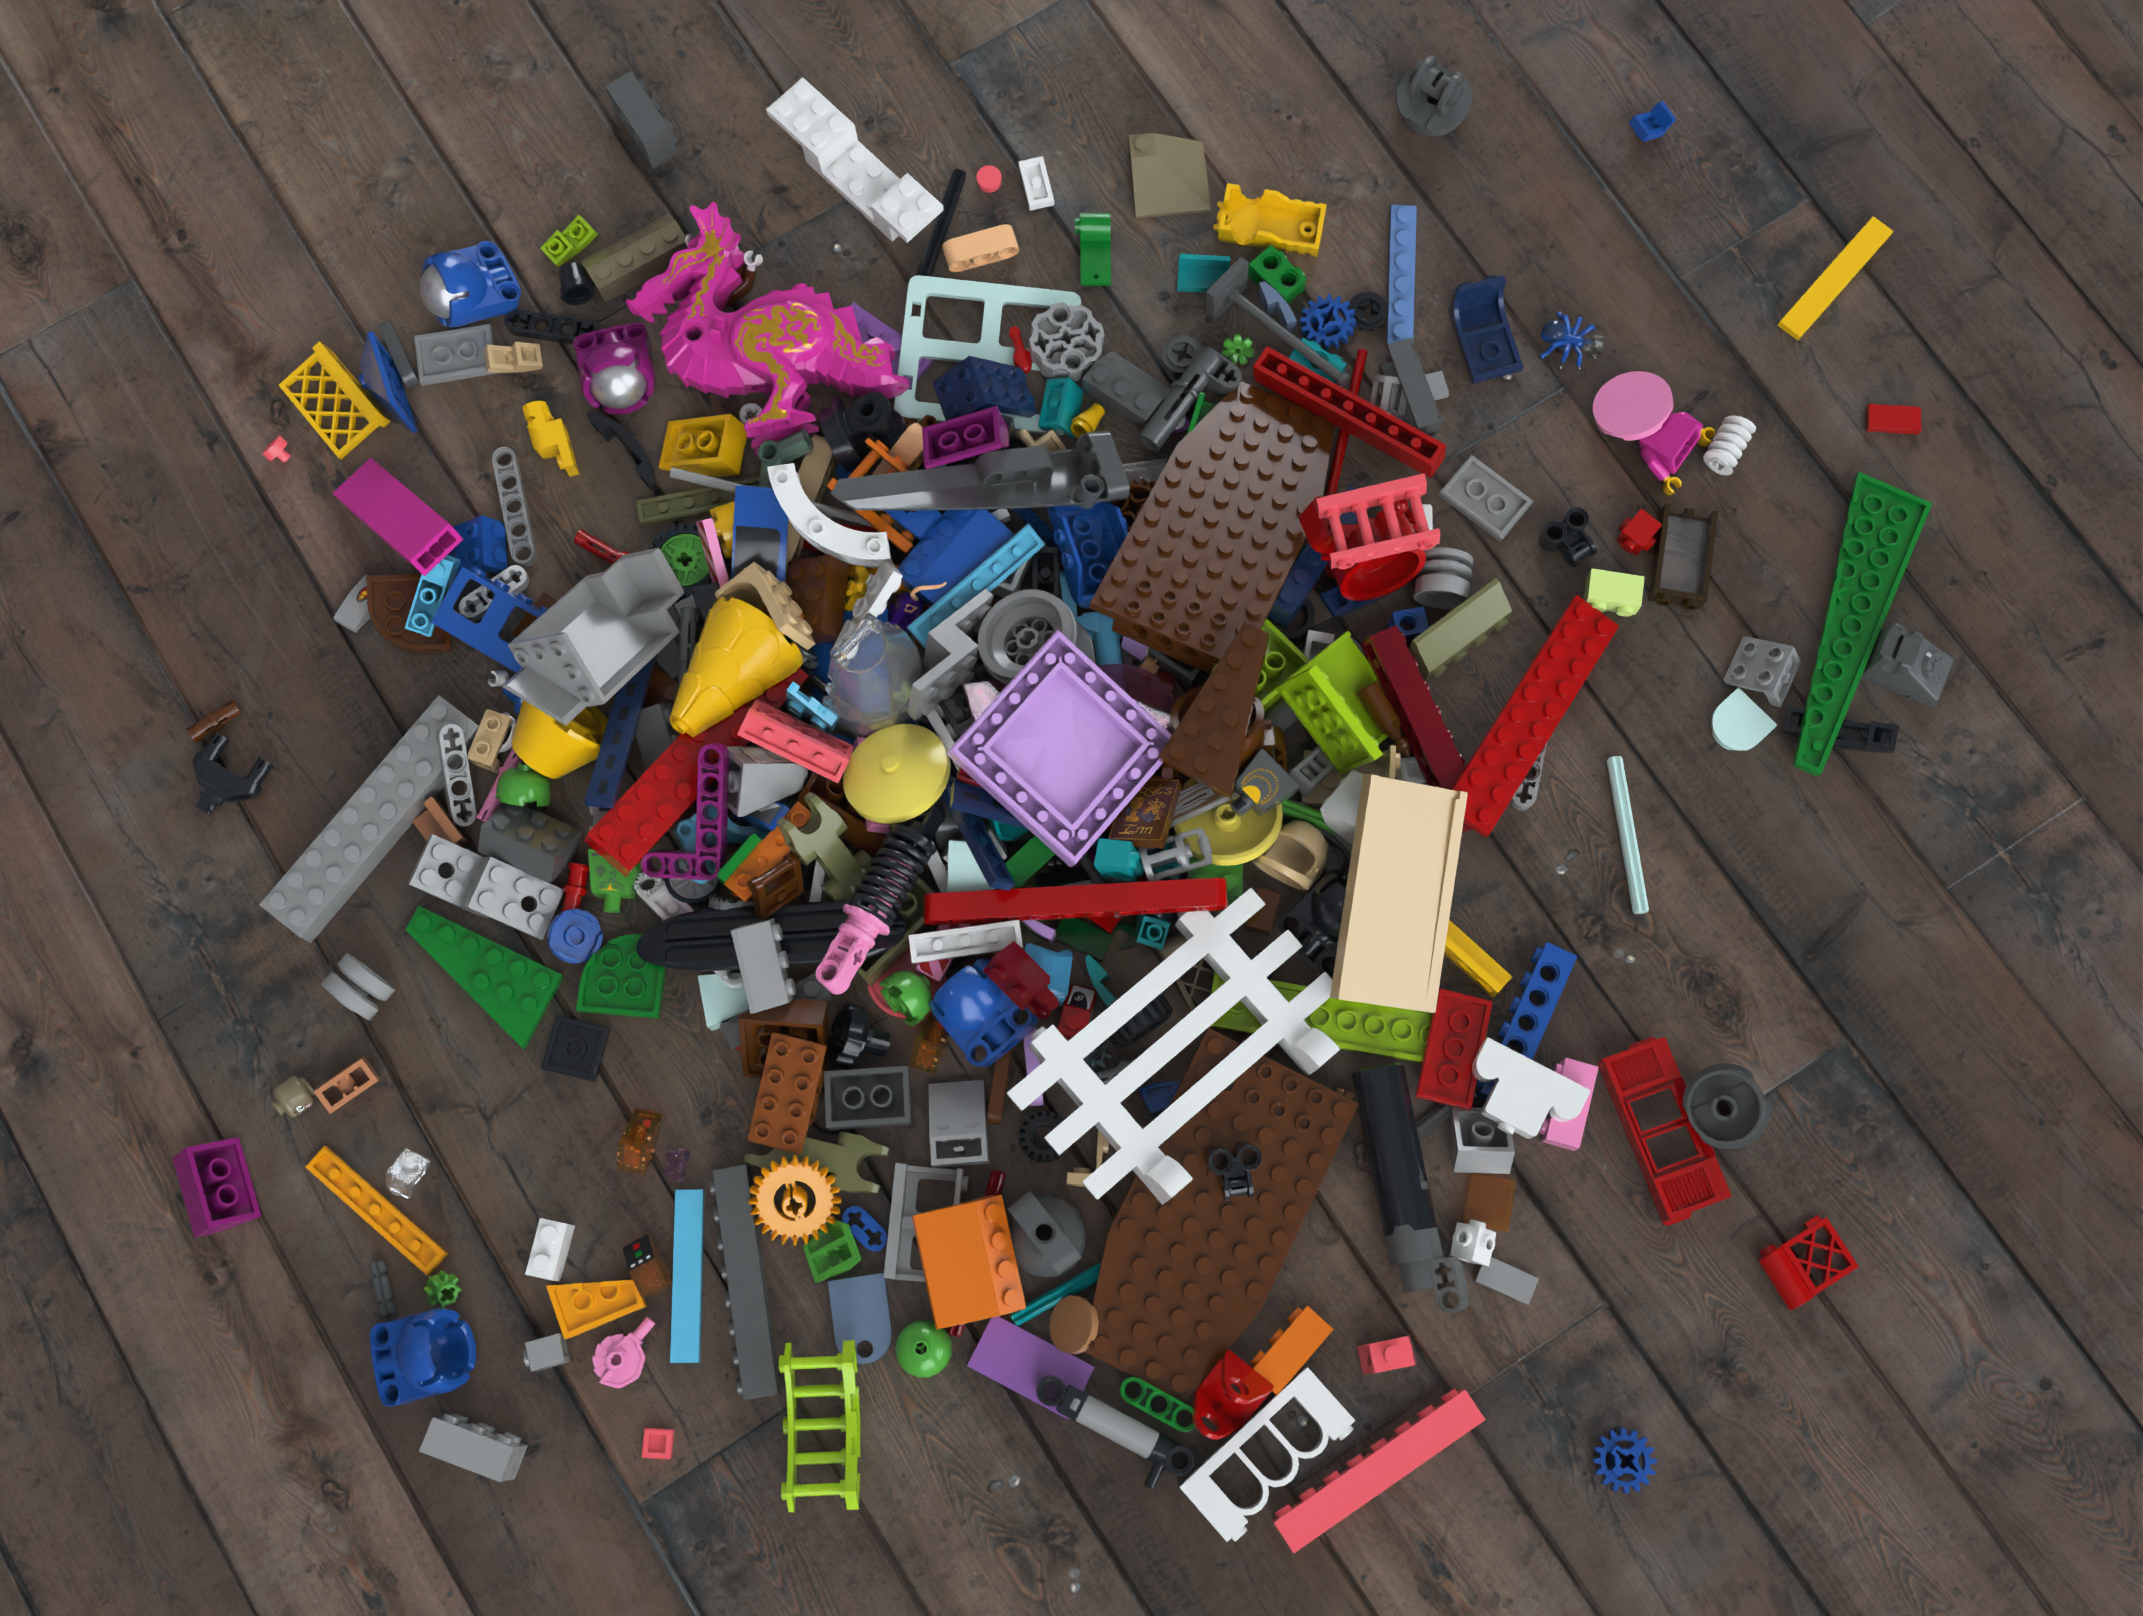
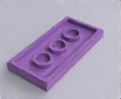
M999 1316L990 1319L967 1365L1068 1420V1417L1056 1411L1058 1405L1047 1406L1040 1402L1035 1390L1037 1382L1044 1376L1053 1375L1063 1382L1065 1389L1068 1384H1071L1083 1391L1095 1368L1069 1353L1061 1352L1054 1345ZM1052 1382L1045 1384L1042 1390L1043 1396L1048 1399L1054 1398L1058 1394L1057 1384Z

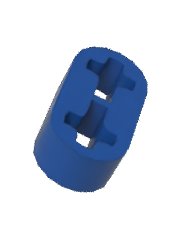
M852 1206L846 1209L843 1213L842 1222L849 1224L851 1221L849 1215L861 1212L860 1220L866 1225L863 1229L856 1224L850 1226L853 1236L870 1251H882L887 1246L888 1233L861 1207ZM868 1229L875 1234L881 1232V1245L873 1244L870 1246L871 1238L865 1232Z

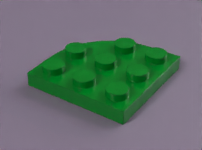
M629 934L614 938L590 957L580 979L576 1005L577 1012L660 1019L666 968L650 964L638 956L636 947L643 934Z

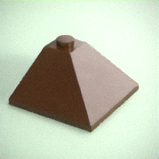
M797 999L757 1013L750 1014V1012L739 1014L738 1024L743 1077L762 1078L771 1035L774 1032L825 1044L828 1049V1001ZM826 1049V1054H825V1058H824V1062H823V1067H826V1068H827V1049Z

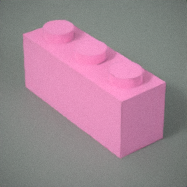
M1569 1058L1560 1061V1064L1556 1063L1554 1072L1591 1090L1580 1114L1568 1122L1556 1121L1548 1112L1547 1118H1545L1539 1130V1133L1543 1134L1541 1142L1572 1151L1580 1148L1599 1067Z

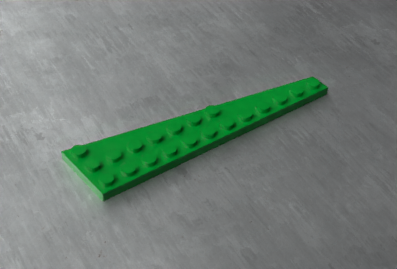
M1859 471L1855 475L1793 761V767L1816 777H1819L1823 772L1933 504Z

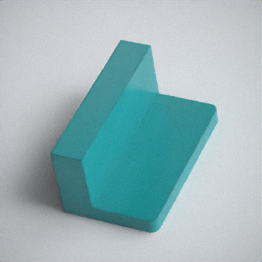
M1179 254L1177 291L1206 293L1230 268V257Z
M1070 377L1047 379L1038 427L1043 431L1050 429L1062 430L1069 438H1075L1070 430L1072 419L1080 414L1084 391Z

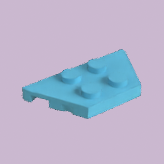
M792 682L786 692V710L796 718L802 719L811 726L831 735L836 728L838 717L815 698H809L798 690L800 686Z

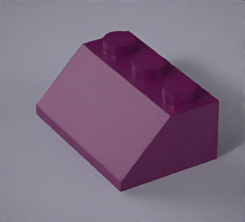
M997 406L922 428L924 466L926 469L937 468L1009 446L1008 427Z
M239 1137L186 1147L172 1158L194 1238L222 1232L261 1217Z

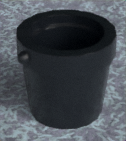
M571 262L559 269L561 300L569 305H581L593 298L595 293L593 287L595 284L589 281L581 264Z

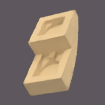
M514 342L512 347L486 345L484 348L486 369L489 373H517L543 368L540 344Z

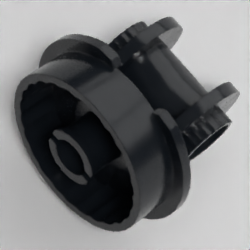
M878 392L862 395L847 409L844 407L842 399L837 396L832 399L831 406L821 410L819 413L825 438L838 462L849 473L853 472L871 451L865 443L867 438L873 442L878 439L888 449H891L906 430L904 418L897 411L891 410L889 400Z

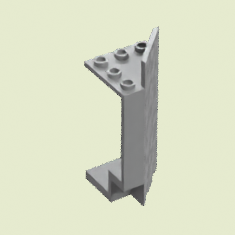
M660 548L623 555L605 572L587 575L508 644L515 660L522 668L505 682L502 687L565 726L585 707L605 704L680 632L675 625V622L680 618L672 604L685 592Z

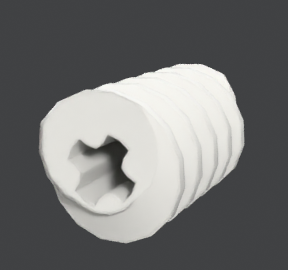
M1740 416L1725 417L1713 438V442L1709 445L1708 451L1703 456L1705 464L1718 474H1732L1733 469L1731 467L1737 465V459L1741 458L1742 450L1746 449V442L1751 440V434L1756 431V426L1748 419Z

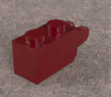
M1015 941L994 955L983 970L1022 1011L1028 1008L1033 1015H1036L1041 1020L1048 1019L1051 1015L1050 1010H1055L1059 1005L1058 999L1048 988L1050 976Z

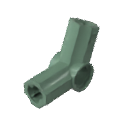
M805 429L776 442L773 440L764 441L759 446L758 457L762 461L758 487L772 488L767 467L790 464V461L813 451V441Z

